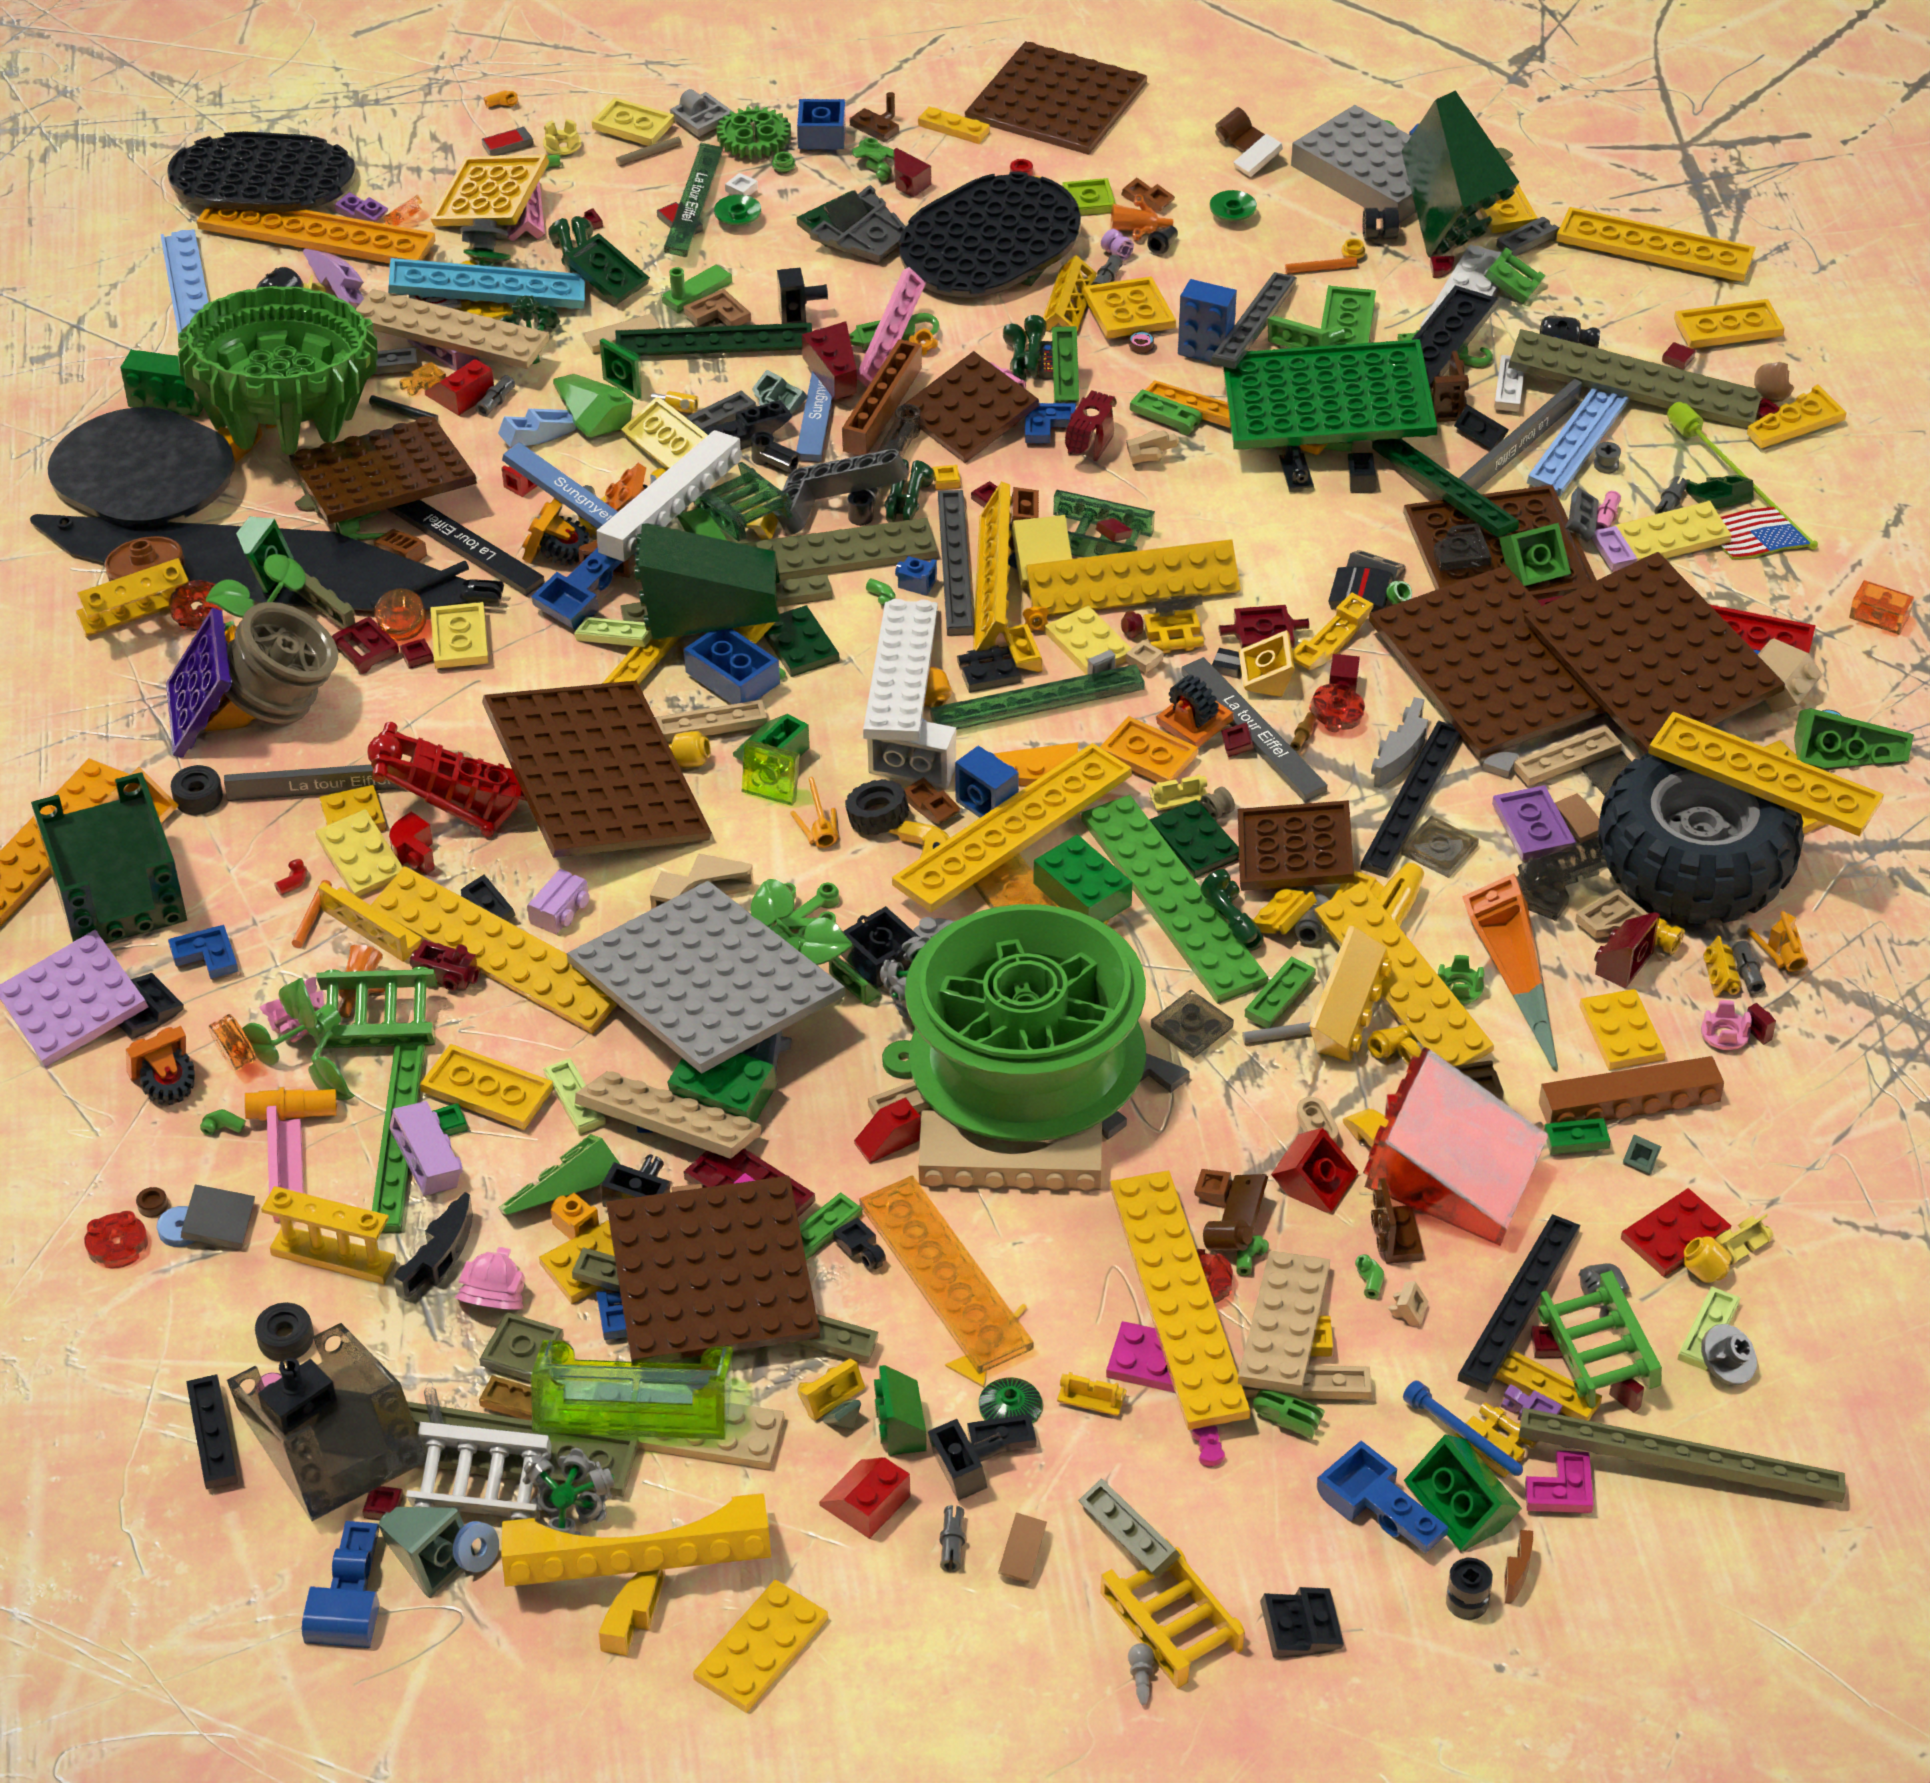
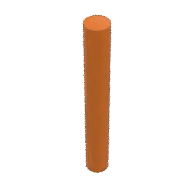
M1357 258L1285 264V273L1357 267Z
M322 880L320 883L321 885L323 882H325L326 884L332 887L331 882L328 880ZM318 889L291 942L296 948L303 946L321 909Z

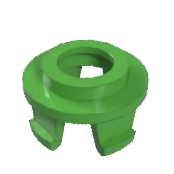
M1454 955L1451 967L1445 968L1444 964L1439 965L1438 976L1448 988L1454 983L1450 991L1461 1004L1471 1003L1482 995L1484 989L1483 967H1478L1477 972L1471 969L1469 956Z

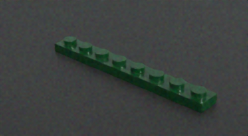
M812 323L615 330L616 344L635 352L639 356L802 350V334L812 332Z
M1392 438L1372 441L1373 450L1497 538L1519 529V520L1403 439Z

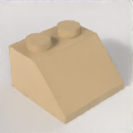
M1771 639L1758 653V656L1785 683L1783 692L1766 699L1774 713L1798 705L1823 675L1809 653L1777 639Z

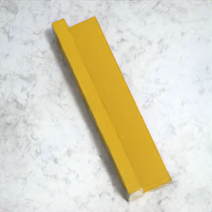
M1077 255L1060 267L1043 316L1047 324L1046 331H1049L1058 323L1062 327L1077 326L1078 331L1087 304L1083 296V286L1091 285L1096 278L1097 272ZM1081 271L1088 276L1087 279L1083 278ZM1076 285H1079L1082 293L1078 292ZM1070 299L1074 300L1077 308L1073 307ZM1065 314H1069L1072 323L1064 317Z
M325 882L318 886L322 911L402 962L408 959L412 952L421 945L422 938L370 907L368 903L343 887H339L336 890Z

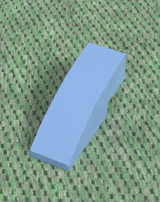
M528 408L525 417L504 416L498 434L509 447H513L518 442L524 446H530L557 439L578 428L572 421L573 416L571 412L567 410Z

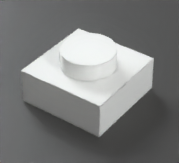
M741 173L725 183V192L732 195L749 196L758 189L757 180Z

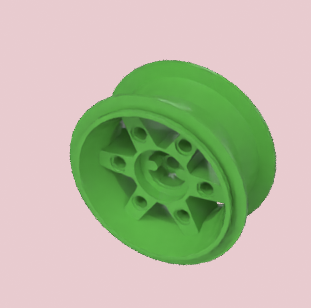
M1041 904L999 906L968 915L944 927L928 940L911 963L905 986L907 1011L915 1027L909 1051L911 1075L917 1090L924 1100L939 1115L954 1125L975 1134L1008 1141L1057 1139L1091 1128L1109 1118L1128 1101L1139 1085L1146 1065V1043L1143 1030L1138 1022L1146 1000L1144 970L1136 952L1129 943L1114 929L1101 921L1083 913L1056 906Z

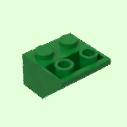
M788 713L770 720L733 752V757L776 779L810 748L809 724Z
M886 1365L879 1366V1379H874L876 1397L874 1403L876 1417L879 1418L880 1423L878 1425L880 1443H887L888 1456L927 1451L926 1427L918 1380Z

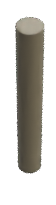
M677 136L616 157V163L618 166L680 146L682 145L681 139Z

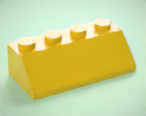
M1349 925L1309 1026L1317 1053L1346 1061H1351L1354 1052H1358L1361 1047V1033L1363 1028L1368 1027L1370 1024L1372 1005L1374 1001L1378 1002L1380 999L1383 977L1389 975L1392 966L1387 948L1354 926Z

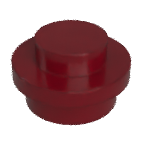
M1128 611L1121 620V629L1128 638H1134L1143 632L1144 622L1139 613Z

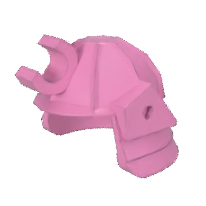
M316 977L305 980L304 983L316 1012L324 1005L323 991L316 992ZM280 999L267 1002L259 1007L262 1013L268 1016L267 1019L273 1031L284 1035L303 1025L299 1023L298 1019H294L287 1014ZM305 1029L291 1037L290 1041L294 1043L309 1034V1032Z
M498 1247L496 1252H486L477 1256L472 1262L466 1261L458 1282L464 1285L459 1289L455 1298L486 1307L523 1309V1298L520 1292H523L525 1276L523 1272L517 1270L515 1263L509 1258L511 1249Z

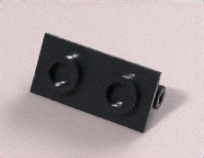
M1287 446L1285 455H1279V460L1288 490L1314 487L1305 455L1301 453L1300 446Z

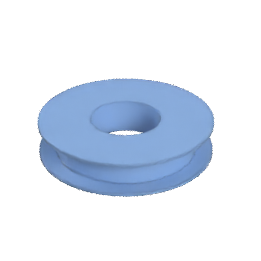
M473 1521L464 1525L457 1533L453 1543V1556L456 1563L461 1568L471 1572H481L487 1569L494 1562L499 1550V1538L496 1530L491 1525L480 1521ZM480 1538L481 1549L476 1555H472L471 1545L475 1539Z

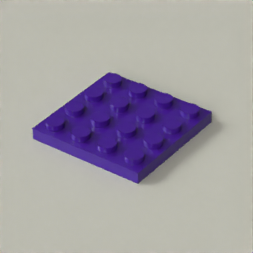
M215 608L210 610L166 682L173 756L180 758L185 756L188 749L193 748L200 730L205 729L208 717L212 711L215 712L217 710L220 698L224 692L227 693L232 684V678L229 676L230 659L227 658L228 642L225 640L226 624L223 622L222 611Z

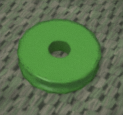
M909 1040L893 1042L883 1051V1068L892 1077L900 1079L912 1078L909 1063L911 1041ZM901 1058H907L908 1060L902 1061V1060H900V1059H901Z

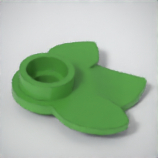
M865 138L859 142V146L852 150L855 158L869 157L878 163H881L885 157L894 159V149L882 146L874 138Z

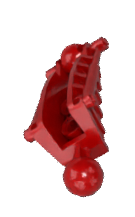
M386 722L383 731L374 737L367 747L368 759L373 768L372 779L374 781L384 782L386 779L424 798L425 802L480 829L481 833L486 837L494 835V831L516 809L519 799L527 801L512 768H506L504 764L500 763L494 765L484 762V759L464 757L462 752L453 753L444 749L443 745L438 744L437 746L420 737L418 739L408 737L397 731L398 726L394 722ZM402 754L410 756V762L401 760Z

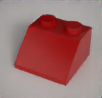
M474 359L425 390V396L460 416L480 402L486 395L488 388L494 386L493 371L490 367Z
M1322 1127L1298 1134L1271 1175L1289 1197L1325 1213H1331L1359 1171Z
M885 1457L861 1459L819 1501V1506L870 1539L911 1497L910 1473Z

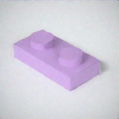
M1617 526L1595 531L1591 539L1612 572L1637 562V557Z

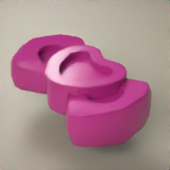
M1212 1425L1193 1429L1192 1437L1199 1441V1451L1201 1452L1199 1462L1208 1467L1221 1464L1225 1459V1453L1219 1442L1217 1426Z

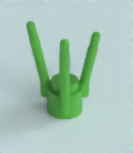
M380 511L334 523L337 533L356 540L377 539L385 534L356 533L360 531L359 522L380 514Z

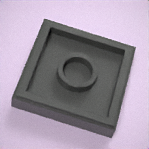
M195 1184L181 1230V1238L242 1250L255 1203V1196Z

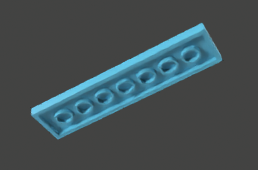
M390 258L388 293L419 295L421 297H444L446 299H468L470 301H493L495 303H516V299L520 296L533 295L534 301L540 302L542 306L584 309L585 279L578 273Z

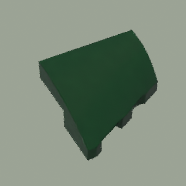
M1740 475L1707 477L1706 482L1695 483L1690 481V479H1685L1688 483L1685 491L1697 503L1710 501L1715 509L1754 500L1753 480Z

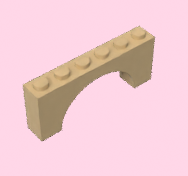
M922 1110L918 1165L919 1185L982 1186L991 1188L1019 1187L1023 1189H1101L1102 1122L1076 1134L1061 1137L1053 1144L1037 1151L1021 1154H1003L988 1151L972 1144L959 1133L953 1123L939 1115L936 1111Z

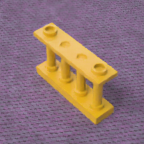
M179 558L77 592L83 608L76 610V616L85 637L184 604L186 598L180 586L188 584L189 581Z
M277 1186L273 1187L261 1208L262 1213L279 1217L281 1228L270 1246L271 1256L383 1285L397 1262L394 1253L379 1250L377 1240L389 1220L386 1214ZM293 1221L307 1224L308 1231L294 1228ZM321 1228L336 1232L337 1239L322 1235ZM349 1235L364 1239L365 1246L351 1243Z
M1175 1547L1181 1557L1165 1572L1169 1570L1179 1584L1145 1603L1143 1601L1139 1602L1132 1594V1591L1156 1577L1145 1568L1124 1579L1119 1578L1114 1570L1110 1569L1101 1574L1100 1594L1137 1640L1152 1648L1154 1661L1178 1689L1188 1683L1190 1663L1225 1642H1228L1237 1654L1243 1651L1245 1630L1242 1623L1236 1617H1231L1188 1565L1182 1550ZM1187 1594L1199 1606L1164 1627L1162 1625L1158 1626L1151 1617L1153 1613ZM1207 1617L1217 1628V1632L1184 1651L1182 1649L1177 1650L1171 1642V1638Z

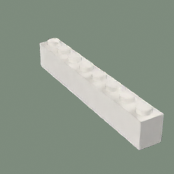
M716 430L711 432L596 531L598 553L626 561L632 554L637 552V534H641L642 524L649 523L665 527L741 461L740 438Z

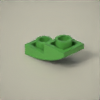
M701 507L680 513L677 516L685 532L727 541L715 521Z

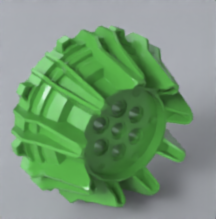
M271 286L228 294L225 297L203 305V309H200L190 320V323L182 329V332L178 333V348H180L178 352L179 373L185 378V385L197 393L215 430L218 431L220 427L225 428L227 425L236 445L244 450L252 448L259 423L277 425L281 449L285 454H293L297 450L301 422L313 419L318 433L324 442L335 441L341 431L344 420H352L367 379L377 371V337L373 333L371 319L364 318L362 314L356 311V308L348 302L336 298L335 295L308 288Z

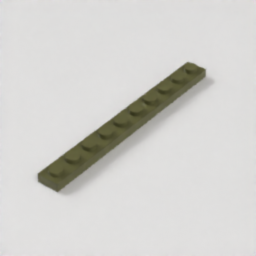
M583 1247L573 1268L572 1279L620 1292L614 1256ZM817 1314L820 1338L794 1342L869 1364L878 1341L879 1332Z
M1524 1407L1522 1409L1519 1437L1534 1442L1540 1441L1560 1445L1564 1448L1585 1450L1598 1455H1609L1624 1458L1628 1461H1639L1662 1468H1673L1688 1471L1692 1474L1722 1478L1726 1481L1751 1484L1760 1488L1766 1487L1786 1491L1790 1494L1815 1497L1824 1501L1843 1503L1844 1472Z

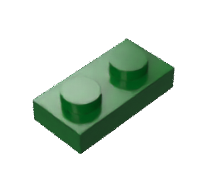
M1604 1118L1548 1123L1544 1125V1135L1550 1154L1610 1148L1611 1140Z

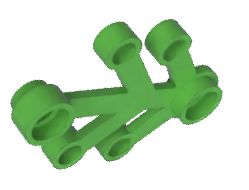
M826 882L821 884L817 889L816 896L795 910L789 917L781 919L787 928L800 929L798 933L794 934L805 939L804 932L806 927L812 921L818 919L806 917L820 906L823 908H833L838 905L839 889L833 883ZM784 883V884L790 889V891L792 892L793 897H794V900H795V898H796V887H795V885H793V884H791V883ZM826 911L819 915V918H829L836 923V916L832 912ZM777 924L773 927L772 925L769 926L772 931L785 941L789 939V936Z

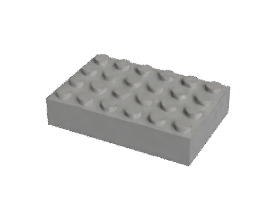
M1353 105L1292 143V167L1364 208H1378L1379 211H1382L1384 208L1397 207L1399 223L1416 213L1402 155V149L1411 135L1398 129L1396 126L1389 124L1357 105Z

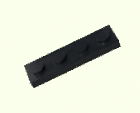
M218 1374L188 1380L186 1385L205 1488L207 1490L237 1483L238 1478Z

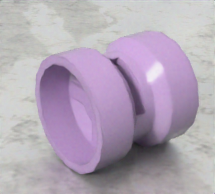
M1110 229L1101 239V248L1112 255H1118L1124 261L1133 252L1134 243L1126 236L1123 237L1122 233L1118 230Z

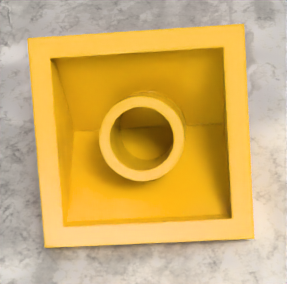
M1287 630L1239 650L1243 687L1246 691L1282 697L1295 670L1290 635Z

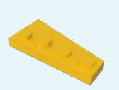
M1817 384L1812 387L1810 393H1802L1796 397L1795 402L1790 405L1787 403L1782 405L1777 413H1769L1749 425L1747 435L1760 448H1764L1845 421L1847 412Z

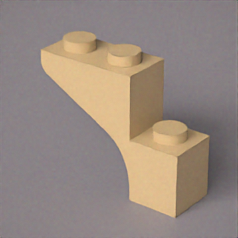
M699 853L688 877L660 872L650 894L651 909L706 881L711 882L726 895L749 891L754 884L753 865L742 861Z

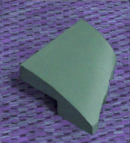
M767 369L752 388L755 396L759 399V405L781 400L792 414L808 397L804 391L787 383L783 377Z

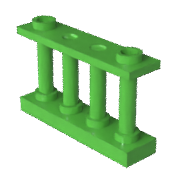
M415 967L412 970L350 972L330 969L325 972L316 973L320 990H327L326 1004H331L337 1010L339 990L356 989L355 1022L352 1025L338 1024L330 1031L333 1036L327 1040L323 1048L395 1046V1042H425V1045H435L436 1034L433 1023L425 1021L426 987H437L434 969ZM415 987L414 1021L411 1023L396 1022L397 988ZM385 988L384 1022L381 1024H368V989ZM323 1036L314 1037L317 1046Z
M1612 1270L1600 1274V1287L1596 1289L1597 1292L1554 1305L1548 1292L1544 1291L1541 1292V1306L1537 1307L1542 1324H1548L1575 1378L1574 1387L1579 1398H1585L1589 1408L1595 1407L1596 1389L1637 1376L1639 1379L1644 1378L1649 1389L1661 1386L1662 1366ZM1598 1304L1606 1305L1609 1310V1316L1567 1329L1560 1316ZM1610 1328L1614 1330L1619 1329L1622 1335L1621 1340L1580 1353L1577 1352L1572 1340ZM1623 1352L1631 1354L1634 1359V1364L1591 1378L1584 1366L1585 1364Z

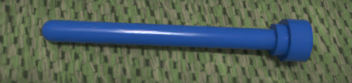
M1415 1380L1407 1386L1403 1394V1400L1414 1409L1419 1408L1429 1411L1512 1475L1520 1476L1523 1473L1521 1464L1432 1398L1430 1389L1419 1380Z

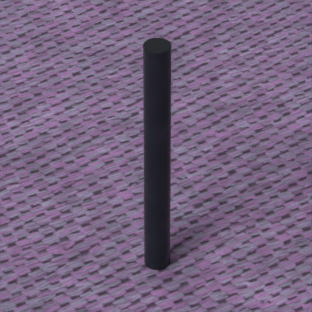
M464 560L370 601V605L376 611L468 571L469 566Z

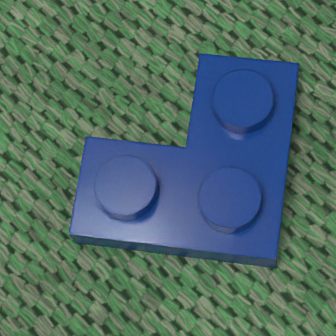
M1040 403V406L1025 417V443H1050V427H1067L1070 423L1071 414L1076 410V403Z
M224 924L168 939L175 966L204 959L210 979L239 972Z

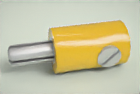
M668 391L666 395L651 394V401L658 396L676 411L690 414L697 412L699 405L698 396Z

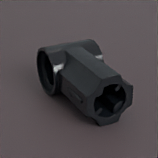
M760 431L751 437V458L755 464H772L790 473L797 468L800 461V453L774 442L772 434Z

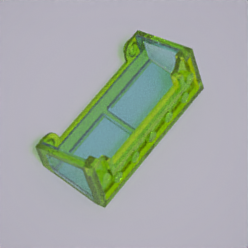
M543 1340L531 1373L532 1432L725 1440L733 1382V1347L714 1346L708 1348L702 1355L701 1364L631 1363L630 1361L575 1359L574 1349L569 1343L561 1340Z

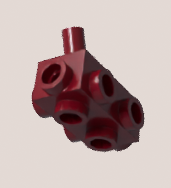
M423 940L419 948L414 950L410 957L412 969L415 967L434 969L437 982L450 991H455L457 988L466 990L470 983L475 984L478 981L480 975L476 954L468 952L467 947L463 944L457 945L456 949L440 943Z

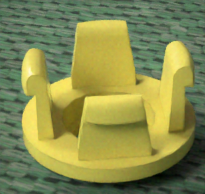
M566 119L564 130H557L554 121L548 122L544 126V149L555 155H568L577 151L581 146V137L578 135L576 122ZM559 143H567V146L559 147Z

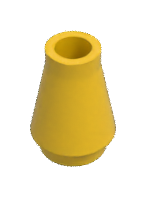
M1400 1025L1374 1031L1368 1038L1367 1044L1369 1051L1374 1057L1388 1058L1398 1049L1399 1042L1407 1037L1411 1038L1412 1035L1406 1025Z

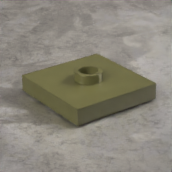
M506 1312L479 1358L480 1366L538 1383L563 1339L564 1331L555 1326Z

